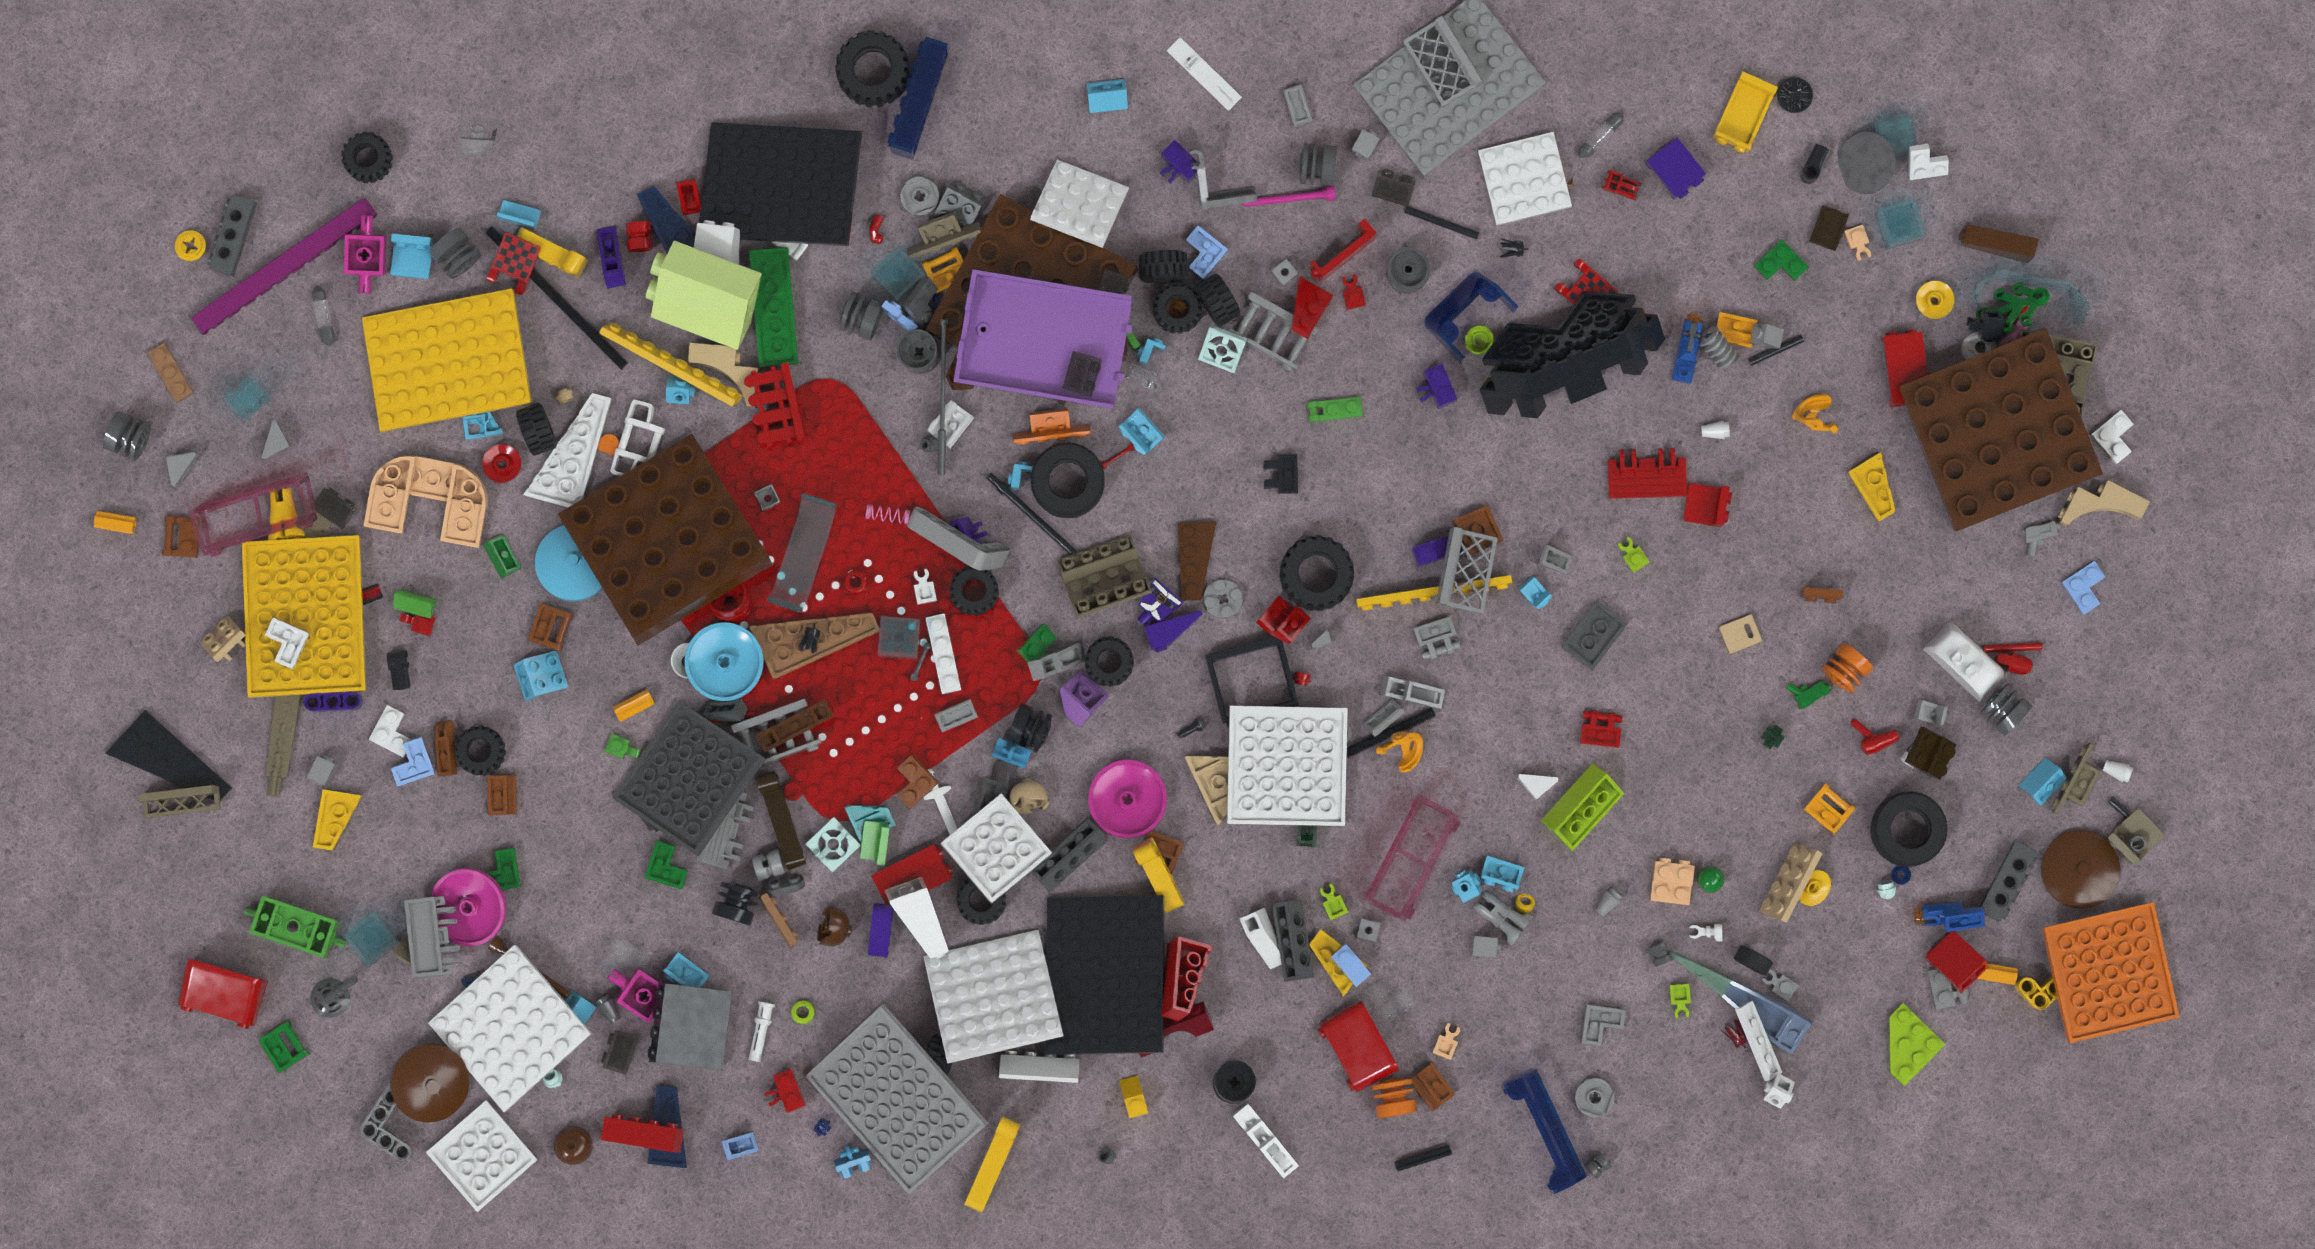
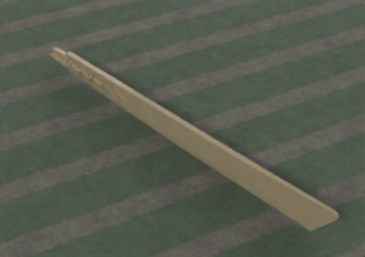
M330 490L305 503L301 529L305 534L304 538L329 537L337 496L335 490ZM301 695L275 696L266 775L270 776L268 796L279 797L281 780L288 777Z

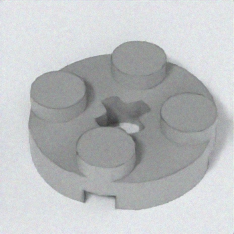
M924 177L911 178L904 184L900 194L902 206L911 215L925 216L930 214L938 206L939 191L937 186ZM917 192L925 194L923 201L914 199L917 196Z
M1216 580L1207 587L1204 593V605L1209 614L1216 618L1225 619L1232 617L1241 608L1242 592L1232 581ZM1226 594V599L1229 600L1228 603L1220 604L1218 596Z
M1592 1078L1585 1080L1576 1089V1107L1585 1116L1592 1118L1604 1116L1614 1105L1615 1096L1613 1090L1602 1079ZM1596 1092L1600 1100L1595 1101L1593 1104L1589 1096Z

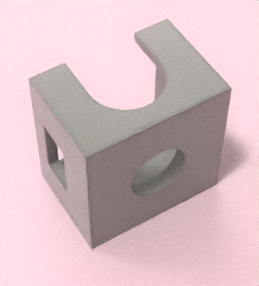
M1287 259L1271 270V273L1282 287L1298 276V272ZM1282 269L1289 271L1287 276L1281 274Z
M772 484L754 492L763 511L781 503ZM766 495L772 497L770 502H765L764 497Z
M1361 919L1356 938L1376 943L1380 923ZM1366 927L1372 928L1371 934L1365 933Z

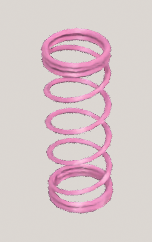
M867 505L866 519H870L871 510L873 520L877 518L879 510L881 512L882 521L886 519L888 511L891 523L895 520L897 511L900 524L903 522L905 518L904 523L906 525L910 518V510L906 509L903 519L900 522V513L898 508L896 510L893 520H891V509L890 507H888L885 518L883 520L882 507L879 506L878 512L874 519L873 505Z

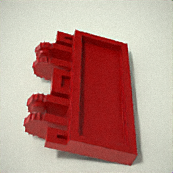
M1658 448V467H1655V458L1638 459L1639 467L1637 468L1636 449H1631V467H1625V452L1623 449H1619V468H1617L1616 459L1608 460L1609 499L1687 497L1686 457L1677 458L1676 466L1675 448H1670V466H1664V451L1662 448Z

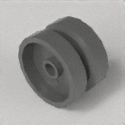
M1410 247L1399 249L1393 253L1388 261L1386 275L1389 284L1400 293L1409 294L1417 292L1423 288L1428 280L1430 272L1429 261L1424 253L1418 249ZM1409 267L1412 272H1405V268Z

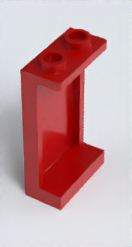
M1363 219L1357 228L1362 236L1324 267L1320 268L1314 260L1310 262L1309 274L1315 281L1319 280L1321 283L1376 239L1377 233L1366 219Z
M1916 329L1906 330L1905 334H1897V331L1887 332L1886 336L1881 338L1885 352L1890 407L1905 406L1897 385L1928 374L1922 332H1917Z
M935 844L871 875L884 903L891 905L885 893L886 889L919 877L923 878L928 891L951 881V875L954 873L949 864H944L942 858L945 855L941 847L936 848Z

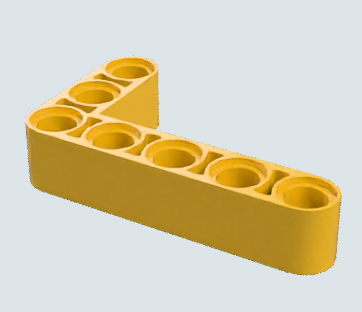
M1002 1116L995 1131V1136L966 1199L965 1206L983 1213L1017 1132L1020 1129V1123Z

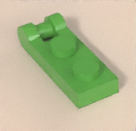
M1361 397L1307 403V409L1310 412V416H1308L1309 423L1363 417ZM1317 408H1323V415H1318Z

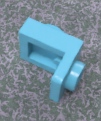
M1152 338V340L1147 339L1145 347L1141 346L1138 352L1139 363L1147 365L1153 348L1164 351L1166 346L1163 345V341Z
M1019 462L1014 464L1013 473L1009 472L1008 484H1011V489L1019 490L1021 472H1032L1033 466H1030V463Z
M1534 576L1529 577L1518 588L1528 602L1537 609L1546 606L1552 597Z

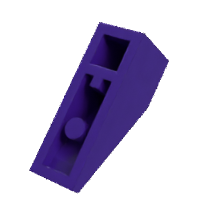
M616 226L596 229L602 271L607 289L626 285Z
M1449 536L1412 547L1411 551L1417 568L1443 560Z
M1202 611L1145 626L1151 651L1156 650V653L1167 650V646L1171 645L1202 616Z

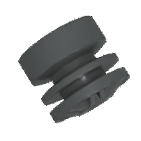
M1304 143L1299 159L1298 173L1301 180L1300 184H1305L1306 176H1310V185H1313L1317 176L1320 177L1321 186L1333 187L1337 146L1324 145L1322 153H1318L1317 144H1314L1313 153L1308 152L1309 143Z
M456 228L447 233L429 251V254L437 264L446 261L441 269L444 272L448 271L446 275L450 279H454L468 271L481 256L478 249L474 250L475 245L473 243L464 246L469 238L461 228Z
M853 291L843 307L839 330L845 331L848 324H850L848 333L852 334L855 328L859 327L858 336L871 341L883 313L881 306L884 302L872 298L868 305H864L865 295H862L857 302L858 293Z
M919 329L910 330L903 334L896 348L900 362L908 370L917 374L928 373L935 369L941 357L940 346L934 337L928 332ZM917 349H920L924 354L922 357L916 356Z
M118 411L113 416L106 430L103 448L114 453H118L122 448V456H129L130 459L136 461L148 443L151 424L146 421L142 423V420L138 418L132 424L131 415Z
M2009 683L1998 689L1986 701L1984 708L1980 712L1982 716H1985L1990 711L1992 712L1987 719L1989 722L1996 717L1999 718L1995 728L2004 736L2033 707L2024 697L2015 702L2013 699L2017 695L2016 690L2008 696L2007 693L2012 687Z

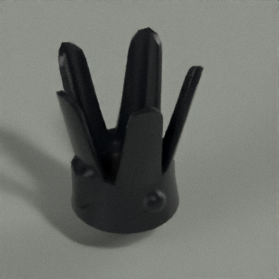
M1501 238L1503 241L1510 242L1500 243L1502 244L1501 247L1513 250L1501 255V258L1510 256L1523 257V251L1528 250V248H1524L1523 241H1510Z
M815 623L813 628L806 627L805 635L797 647H800V650L805 648L808 650L811 647V653L813 654L817 653V643L821 632L815 629Z

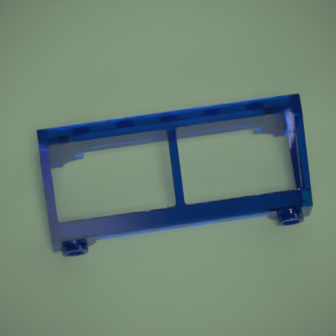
M1537 1069L1501 1085L1504 1094H1508L1511 1099L1521 1100L1524 1098L1557 1169L1552 1171L1549 1184H1547L1551 1194H1556L1585 1179L1587 1175Z

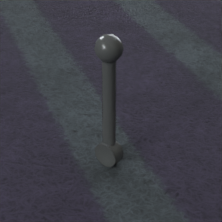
M929 643L923 645V653L915 672L910 676L912 681L918 680L920 667L927 651L931 648Z

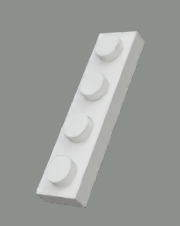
M945 614L926 617L942 694L961 691Z
M1748 1001L1736 1008L1735 1011L1764 1081H1769L1777 1073L1781 1074L1782 1070L1753 1001Z

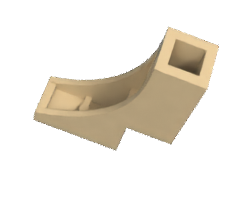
M690 343L689 365L705 366L725 374L741 390L747 407L756 409V407L751 406L748 402L749 397L756 394L754 387H746L744 379L751 375V371L756 370V374H759V369L736 366V364H740L741 352H737L738 350L722 345Z
M2109 480L2099 485L2096 491L2098 496L2077 487L2069 492L2066 498L2069 502L2066 508L2062 507L2058 514V518H2060L2059 524L2065 527L2075 518L2094 511H2114L2140 520L2150 501Z

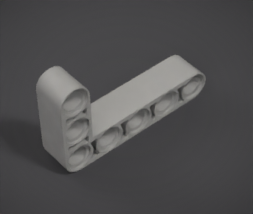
M914 507L907 523L908 528L977 570L1002 568L1010 552L1009 547L998 542L979 544L920 507Z
M389 1083L361 1125L360 1133L363 1138L395 1159L406 1161L412 1157V1147L384 1128L397 1108L395 1102L391 1103L387 1099L390 1093ZM383 1108L386 1112V1116L383 1119H379L376 1115L377 1110ZM368 1125H372L375 1128L372 1136L366 1134V1127ZM386 1135L391 1138V1144L388 1147L382 1144V1139ZM402 1146L408 1150V1154L404 1158L398 1153L399 1148Z

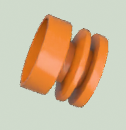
M1842 642L1834 651L1839 660L1836 661L1828 658L1827 661L1832 667L1823 664L1821 669L1837 687L1853 694L1856 689L1852 684L1856 686L1861 684L1856 675L1866 678L1874 667L1853 647Z
M1389 1079L1371 1086L1372 1091L1381 1089L1382 1093L1373 1095L1374 1099H1383V1103L1375 1106L1377 1119L1417 1112L1415 1099H1406V1094L1412 1093L1414 1091L1413 1088L1404 1089V1085L1412 1084V1079Z

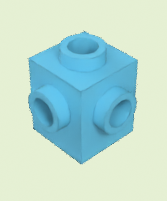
M669 375L666 385V402L689 404L690 398L695 395V386L677 376Z
M1464 869L1455 874L1451 887L1455 895H1459L1463 903L1481 894V880L1477 873H1473L1472 869L1468 871Z

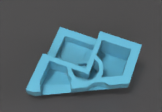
M490 412L463 416L465 440L503 434L502 429L498 426ZM468 424H477L480 427L479 433L469 435Z

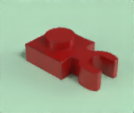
M1355 274L1352 275V283H1348L1346 277L1342 279L1344 286L1348 289L1342 291L1347 310L1366 306L1362 286L1356 288L1357 276Z

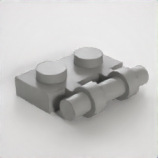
M1451 616L1413 628L1418 646L1427 645L1428 651L1421 653L1423 660L1429 658L1432 660L1437 658L1438 655L1444 653L1451 654L1454 653V650L1460 649L1459 641L1453 643L1450 641V637L1457 635ZM1444 641V646L1434 648V642Z
M1937 969L1927 971L1935 1010L1956 1006L1954 1001L1956 997L1960 998L1961 1004L1969 1003L1967 997L1969 995L1968 989L1962 994L1958 991L1953 992L1951 982Z

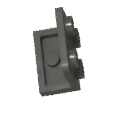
M954 180L947 187L933 219L954 212L961 228L974 223L979 211L983 208L988 198L984 197L979 191L969 189L963 182Z

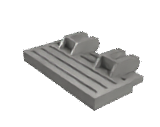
M743 792L700 856H697L696 861L727 869L729 861L724 860V857L740 861V856L731 853L733 847L743 849L744 845L729 841V838H736L739 823L734 822V819L750 823V818L741 815L743 809L750 812L753 811L754 807L739 803V800L745 802L747 793Z
M444 896L404 900L412 978L419 979L451 975L452 966L443 965L461 963V958L443 959L442 953L457 952L460 950V946L441 947L443 944H449L448 927L440 926L457 924V919L438 920V914L453 913L456 911V907L437 908L436 906L445 905Z

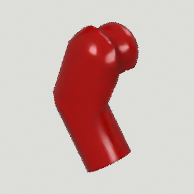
M878 214L874 216L869 232L870 241L873 244L877 243L879 245L882 243L884 236L878 234L884 218Z

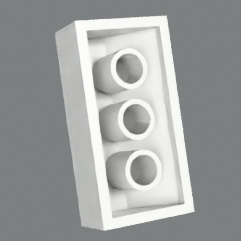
M1005 1051V1055L1001 1054L999 1078L1078 1083L1080 1059H1076V1055H1064V1058H1056V1055H1046V1053H1044V1057H1037L1035 1052H1025V1056L1017 1055V1051Z

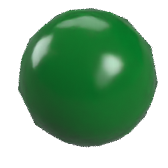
M1714 866L1703 868L1697 877V882L1707 893L1719 891L1725 881L1722 871Z

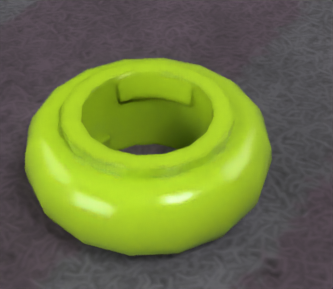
M799 1000L791 1008V1017L798 1024H807L814 1018L815 1008L809 1001ZM801 1006H806L809 1010V1014L805 1018H800L797 1014V1009Z

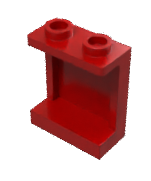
M1955 931L1945 934L1941 942L1936 947L1934 946L1929 949L1925 956L1927 962L1944 975L1960 994L1989 968L1987 961Z

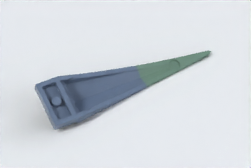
M1673 951L1668 952L1676 961L1706 983L1735 1009L1748 1001H1753L1768 1038L1788 1053L1793 1054L1812 1025L1813 1021L1798 1013L1796 1009Z

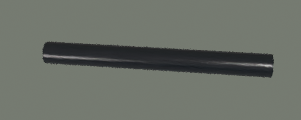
M1406 206L1404 212L1476 240L1480 233Z

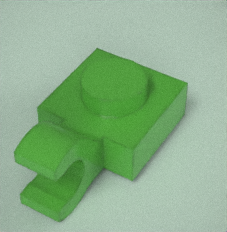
M611 734L605 749L606 753L624 759L626 754L639 759L641 754L640 750L629 747L630 740Z

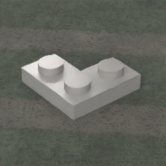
M1587 1004L1581 1044L1601 1046L1604 1027L1623 1030L1626 1010Z

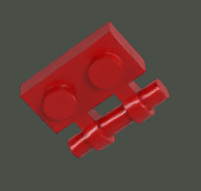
M1597 710L1583 711V719H1590V725L1582 724L1580 744L1619 748L1621 728H1614V722L1622 723V715H1616L1615 712L1599 713ZM1597 720L1608 721L1607 727L1597 726Z

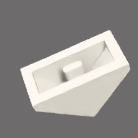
M1519 774L1518 780L1536 800L1558 782V777Z

